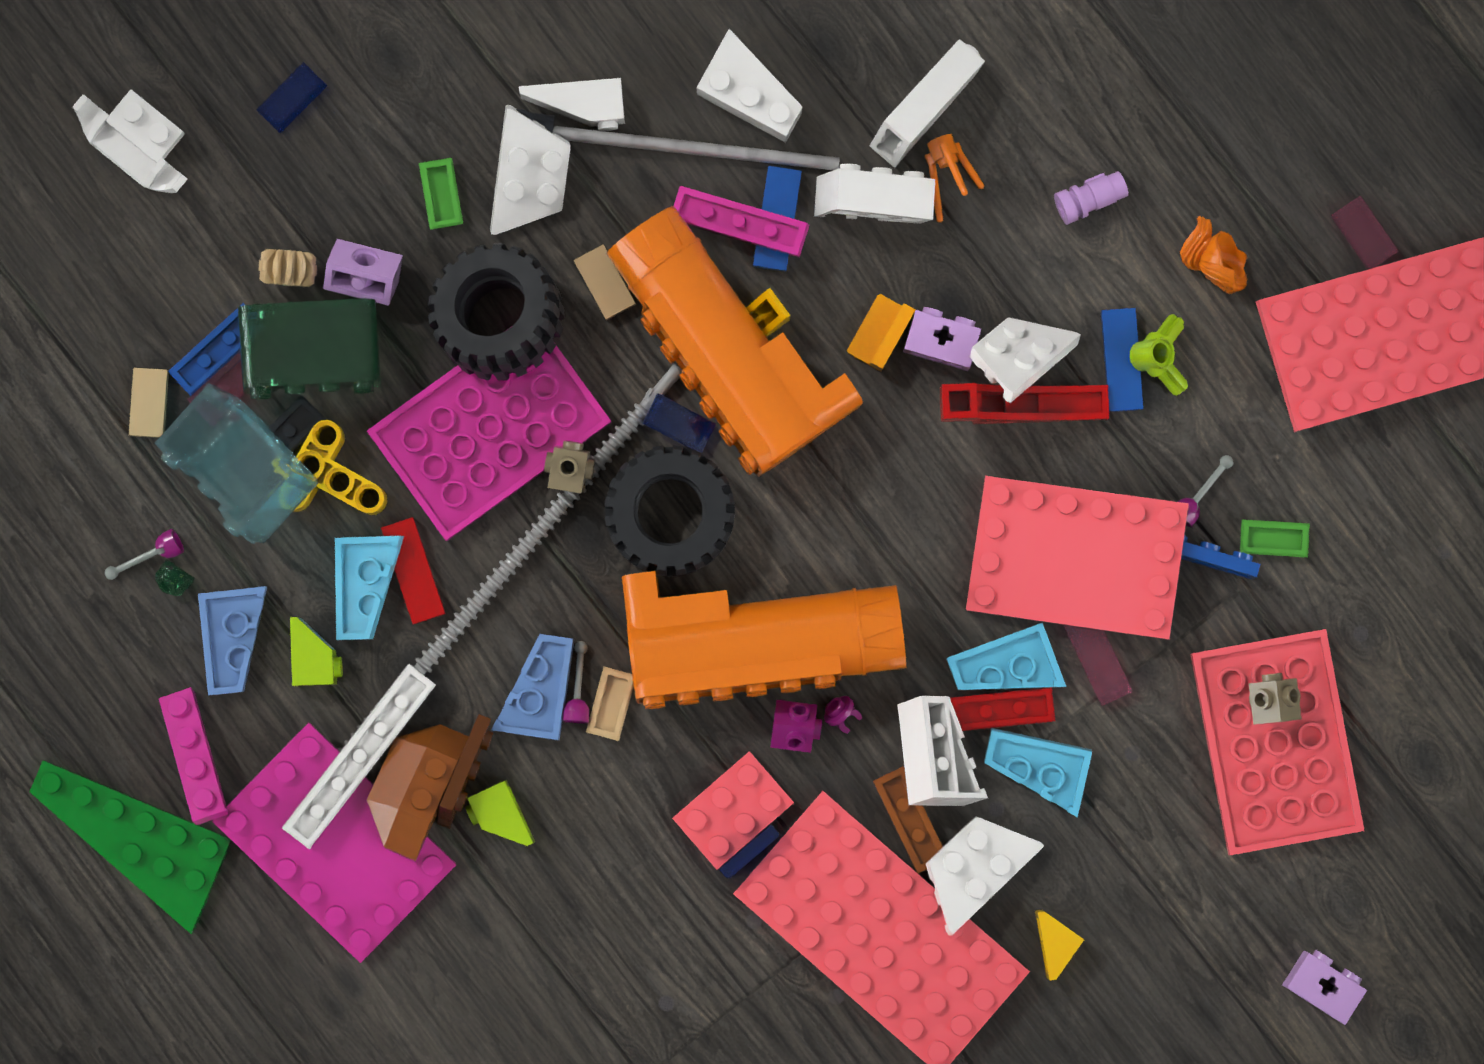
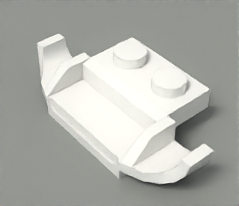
M130 89L110 115L84 94L74 104L73 109L78 116L89 143L144 188L158 192L177 193L187 181L184 175L164 160L185 133L133 90Z

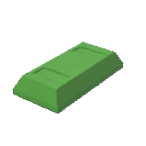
M447 158L419 163L430 230L462 225L463 218L453 159Z
M1241 520L1240 552L1256 555L1308 558L1310 523Z

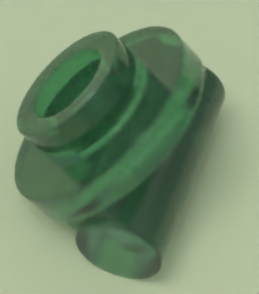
M167 559L155 574L159 588L164 593L173 596L182 595L195 580L193 576Z

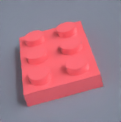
M749 751L672 819L718 870L794 802Z

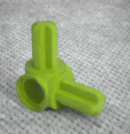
M1171 314L1165 319L1157 332H1150L1143 341L1136 342L1131 347L1130 361L1138 371H1147L1151 377L1158 376L1169 391L1177 396L1188 387L1187 380L1173 365L1175 359L1173 342L1184 329V320Z

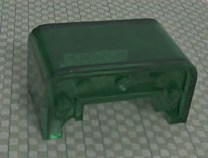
M375 299L269 303L238 307L242 386L244 394H250L251 399L272 398L271 392H277L278 389H284L285 394H303L306 387H319V392H338L341 385H346V387L354 389V394L373 393L374 387H381Z

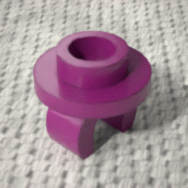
M848 696L833 698L827 704L824 720L828 725L836 726L842 732L848 734L850 730L845 726L844 721L850 715H853L860 721L862 715L853 707L852 699Z

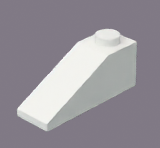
M621 78L519 86L521 99L588 126H598L599 131L618 129V124H625Z

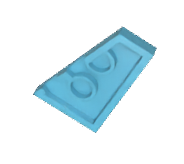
M404 536L335 538L336 640H367L374 638Z
M1043 623L946 658L957 690L1066 687Z
M991 728L984 759L985 764L1019 784L1025 785L1043 798L1054 802L1078 818L1092 749Z

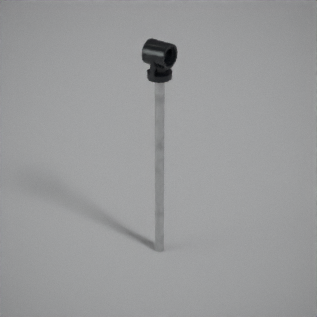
M517 109L519 113L532 121H537L545 126L546 130L559 135L567 141L826 170L839 169V157L555 126V115L529 113L528 111Z

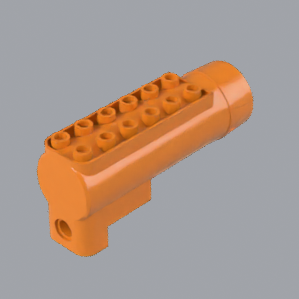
M675 206L664 209L637 226L614 244L606 253L628 284L629 291L642 304L641 313L643 318L640 321L651 336L656 334L663 345L660 346V350L669 363L676 362L682 369V373L679 375L682 382L690 392L695 389L701 397L702 401L699 402L701 409L709 419L715 417L720 424L721 429L718 431L720 436L729 447L733 445L741 454L738 461L748 475L755 473L760 477L863 404L860 394L845 373L822 388L783 332L771 341L768 340L701 243V239L696 238Z
M655 571L622 576L635 698L637 703L645 706V709L665 707V701L678 700L679 705L699 703V697L712 696L713 701L733 699V693L746 692L747 697H758L767 695V689L780 688L781 693L801 691V685L814 684L815 689L835 687V681H840L842 676H864L866 673L906 668L903 625L896 585L860 590L852 588L851 590L729 605L727 590L660 598L659 583Z

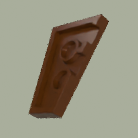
M480 714L477 716L440 803L438 825L450 829L457 811L461 812L469 794L465 792L469 780L475 781L481 766V762L477 761L481 750H488L494 732L490 731L491 719Z

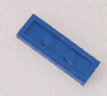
M768 166L762 210L795 219L802 171ZM756 245L753 267L786 272L789 254Z
M242 303L168 372L193 397L264 333L267 328Z
M1136 308L1102 310L1101 323L1109 412L1143 410L1141 371L1135 369L1130 361L1131 347L1138 342Z

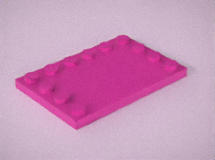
M557 345L551 354L545 352L541 356L544 362L537 368L532 364L526 368L527 374L517 377L515 373H511L508 380L498 381L494 374H492L489 380L480 379L475 372L470 375L457 365L367 430L370 437L445 541L450 540L543 473L547 452L553 453L555 446H563L564 440L584 443L612 423Z
M308 722L226 806L228 815L214 819L212 822L361 963L456 866V862L429 836H427L416 862L385 849L367 803V798L374 785L367 777L362 780L310 849L283 830L282 826L340 753L325 736Z

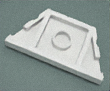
M506 105L490 226V232L494 235L562 211L571 145L567 140L546 130L545 126L527 118L511 105Z
M1008 317L972 347L970 358L978 368L985 372V376L992 384L998 382L1004 389L1003 398L1011 403L1078 345L1081 334Z
M977 816L967 823L926 863L930 880L935 885L934 894L938 905H941L946 921L945 930L948 935H953L1030 861L1044 845L1039 841Z

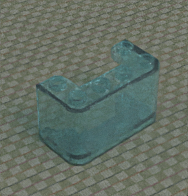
M210 383L205 386L154 443L163 452L160 457L169 467L177 470L179 467L188 476H195L200 482L197 486L199 490L208 498H215L221 504L218 510L225 519L223 526L234 536L239 537L242 535L252 544H255L256 541L264 544L319 483L316 477L243 401Z

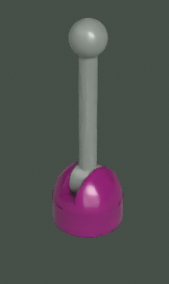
M1225 455L1221 457L1218 468L1193 498H1183L1178 501L1189 504L1187 527L1191 528L1200 515L1198 502L1222 472L1232 467L1233 459L1231 456Z
M171 528L157 537L154 549L117 567H107L105 569V576L107 579L113 580L118 576V573L157 554L165 558L176 557L184 553L183 544L176 531Z
M579 641L574 647L577 653L574 699L564 705L562 722L588 724L589 707L580 699L584 654L588 650V645L584 641Z

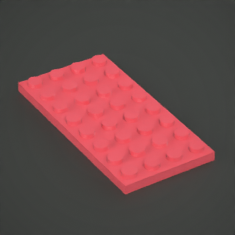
M1484 237L1256 301L1294 432L1484 379Z
M824 791L819 794L733 893L926 1064H951L1030 972L970 919L953 935L949 936L945 930L946 921L941 905H938L934 894L935 888Z

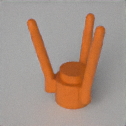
M946 134L928 142L927 147L930 153L925 155L929 166L930 179H935L934 210L936 220L939 223L943 221L936 164L939 165L940 169L950 168L963 196H966L968 191L956 165L958 161L961 162L979 189L984 188L983 182L963 153L960 143H955L952 134Z

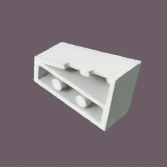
M729 29L697 86V95L786 143L802 114V106Z
M840 164L839 169L817 176L814 217H825V215L833 213L846 215V219H857V216L878 218V221L924 223L933 220L935 179L924 178V173L918 171H905L904 175L892 174V169L875 167L872 168V172L860 171V165Z
M919 696L897 704L909 805L965 806L987 799L985 789L979 788L972 770L976 768L973 757L968 759L961 738L965 736L950 697Z

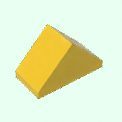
M771 288L767 289L746 307L766 337L790 321V314Z
M1036 910L1035 914L1046 977L1049 981L1057 980L1084 939L1045 911Z

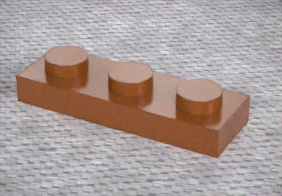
M902 766L873 780V783L916 872L920 873L927 869L926 863L943 846L923 805H909L905 768Z

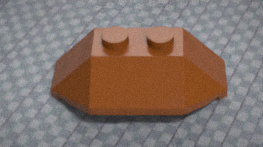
M439 724L394 739L367 798L369 809L385 849L416 862L437 816L440 803L469 736Z

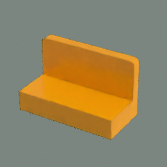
M882 294L877 295L849 345L847 353L882 372L916 309L905 303L900 305Z

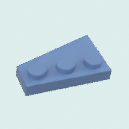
M266 586L198 594L209 696L244 692L266 596Z
M539 634L521 670L522 672L512 691H510L505 705L491 730L560 740L562 714L566 701L575 639Z

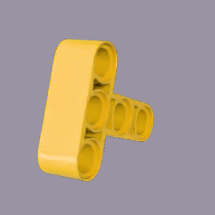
M321 420L313 426L277 492L279 503L284 508L294 512L306 509L320 488L369 515H376L385 509L387 495L380 486L334 461L344 444L345 434L339 425L330 420ZM329 427L334 428L336 431L335 441L330 445H322L319 439L321 431ZM310 457H316L320 464L319 470L313 475H306L303 471L304 461ZM344 473L349 477V486L346 490L337 492L332 485L333 478L338 474ZM298 486L303 492V498L298 504L290 505L286 499L287 491L292 487ZM368 490H376L379 494V502L373 508H366L362 503L363 494Z

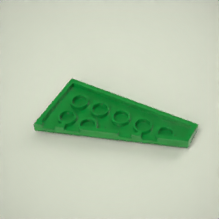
M43 760L29 792L185 930L193 934L232 840L216 831L201 825H195L192 821Z

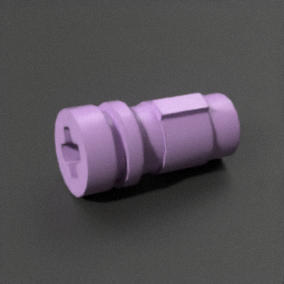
M1119 171L1107 176L1102 173L1085 180L1084 185L1081 187L1074 185L1069 188V191L1064 189L1055 193L1054 200L1062 220L1068 225L1078 221V217L1082 219L1089 215L1088 212L1099 210L1127 197L1128 188Z

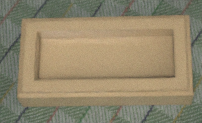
M603 244L575 259L574 262L607 321L635 306L636 303L617 268L607 256V250Z
M133 368L129 436L165 437L168 370Z
M603 667L586 730L587 733L619 741L634 688L632 674Z

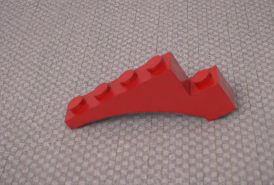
M964 383L942 384L940 387L941 422L972 421V424L1109 419L1108 385L1030 386L1011 403L1003 398L1004 389L1001 385Z

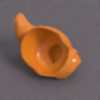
M1199 216L1196 228L1185 240L1180 251L1182 262L1188 269L1202 271L1208 280L1228 294L1245 289L1247 286V275L1244 271L1247 260L1246 253L1237 248L1234 239L1229 233L1220 231L1212 237L1210 219Z

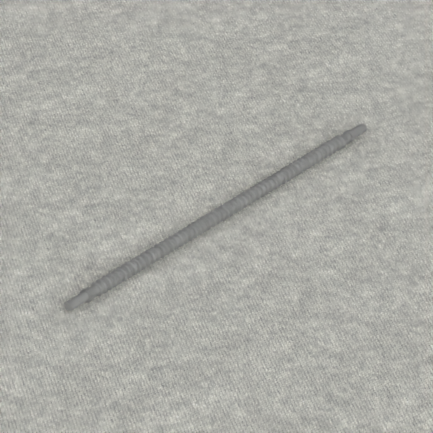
M676 364L671 366L653 389H648L640 404H634L635 410L627 412L629 417L621 419L623 424L620 427L615 426L616 432L608 434L610 439L602 441L603 447L601 449H595L597 454L595 456L590 455V459L595 460L593 478H599V470H606L605 463H612L611 456L619 454L617 451L619 447L625 448L624 441L632 439L630 434L632 432L637 433V426H643V419L645 417L650 418L651 415L649 413L664 400L663 396L680 378L679 375L682 373V369ZM586 479L585 487L588 484L593 485L592 480ZM564 491L562 494L557 493L558 500H551V508H544L545 515H538L539 522L531 524L532 530L525 531L526 537L518 539L520 544L512 546L513 552L505 554L507 559L499 561L500 567L498 569L493 568L494 574L486 576L488 581L485 584L480 583L481 589L473 591L475 596L467 598L469 603L466 606H460L462 611L454 613L456 618L453 621L448 620L449 626L441 628L442 635H435V643H428L429 650H422L423 657L415 658L417 663L415 666L411 665L423 675L427 671L432 672L431 666L439 664L437 659L440 656L445 657L444 651L452 649L450 644L458 642L456 637L459 634L464 635V627H471L470 620H477V612H484L483 605H490L489 598L497 596L496 590H502V583L510 581L508 576L516 574L515 568L517 566L521 568V561L529 559L527 554L535 552L534 546L536 544H542L540 539L548 537L547 531L549 529H555L553 524L561 522L559 517L562 514L567 515L566 509L574 507L572 502L575 499L580 500V493Z

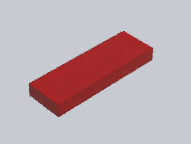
M414 517L381 527L383 536H404L394 570L412 624L415 625L446 614Z
M1052 687L950 698L962 731L1055 721Z

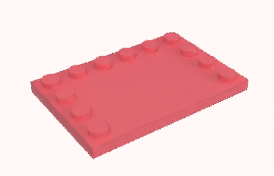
M985 476L966 611L1170 640L1189 504Z
M1326 629L1191 653L1228 855L1364 831ZM1282 673L1283 680L1297 678L1302 719L1253 725L1252 709L1249 703V683L1262 682L1261 675Z

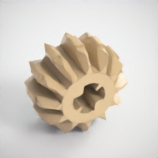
M266 249L261 252V261L259 260V279L266 284L310 287L314 284V279L317 275L316 257L309 252Z

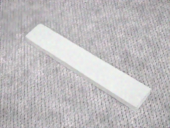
M408 664L282 826V829L310 849L436 684Z

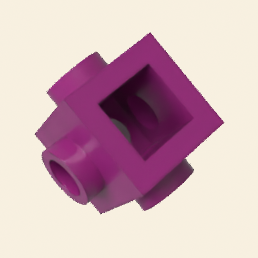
M776 700L770 747L811 753L813 739L820 740L822 719H816L817 705Z

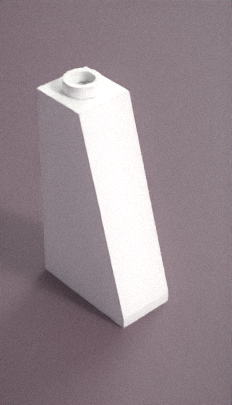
M959 39L885 119L869 146L895 168L978 73L985 62L980 57L979 52L973 46L965 44Z

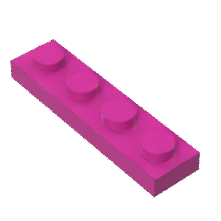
M683 186L679 187L674 203L675 208L688 225L796 257H800L810 226L806 222Z
M190 687L159 698L192 822L195 825H199L228 815L193 689Z

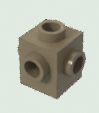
M564 440L563 446L557 445L554 447L553 453L547 452L544 472L550 473L547 488L575 493L584 492L586 479L592 480L595 460L590 459L591 451L583 450V443ZM566 461H571L574 464V471H569L566 468Z
M1282 673L1261 675L1262 682L1249 683V703L1252 709L1253 725L1302 719L1297 678L1283 680Z

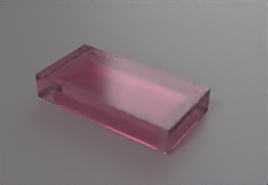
M1361 195L1331 215L1367 270L1375 268L1398 252V249Z

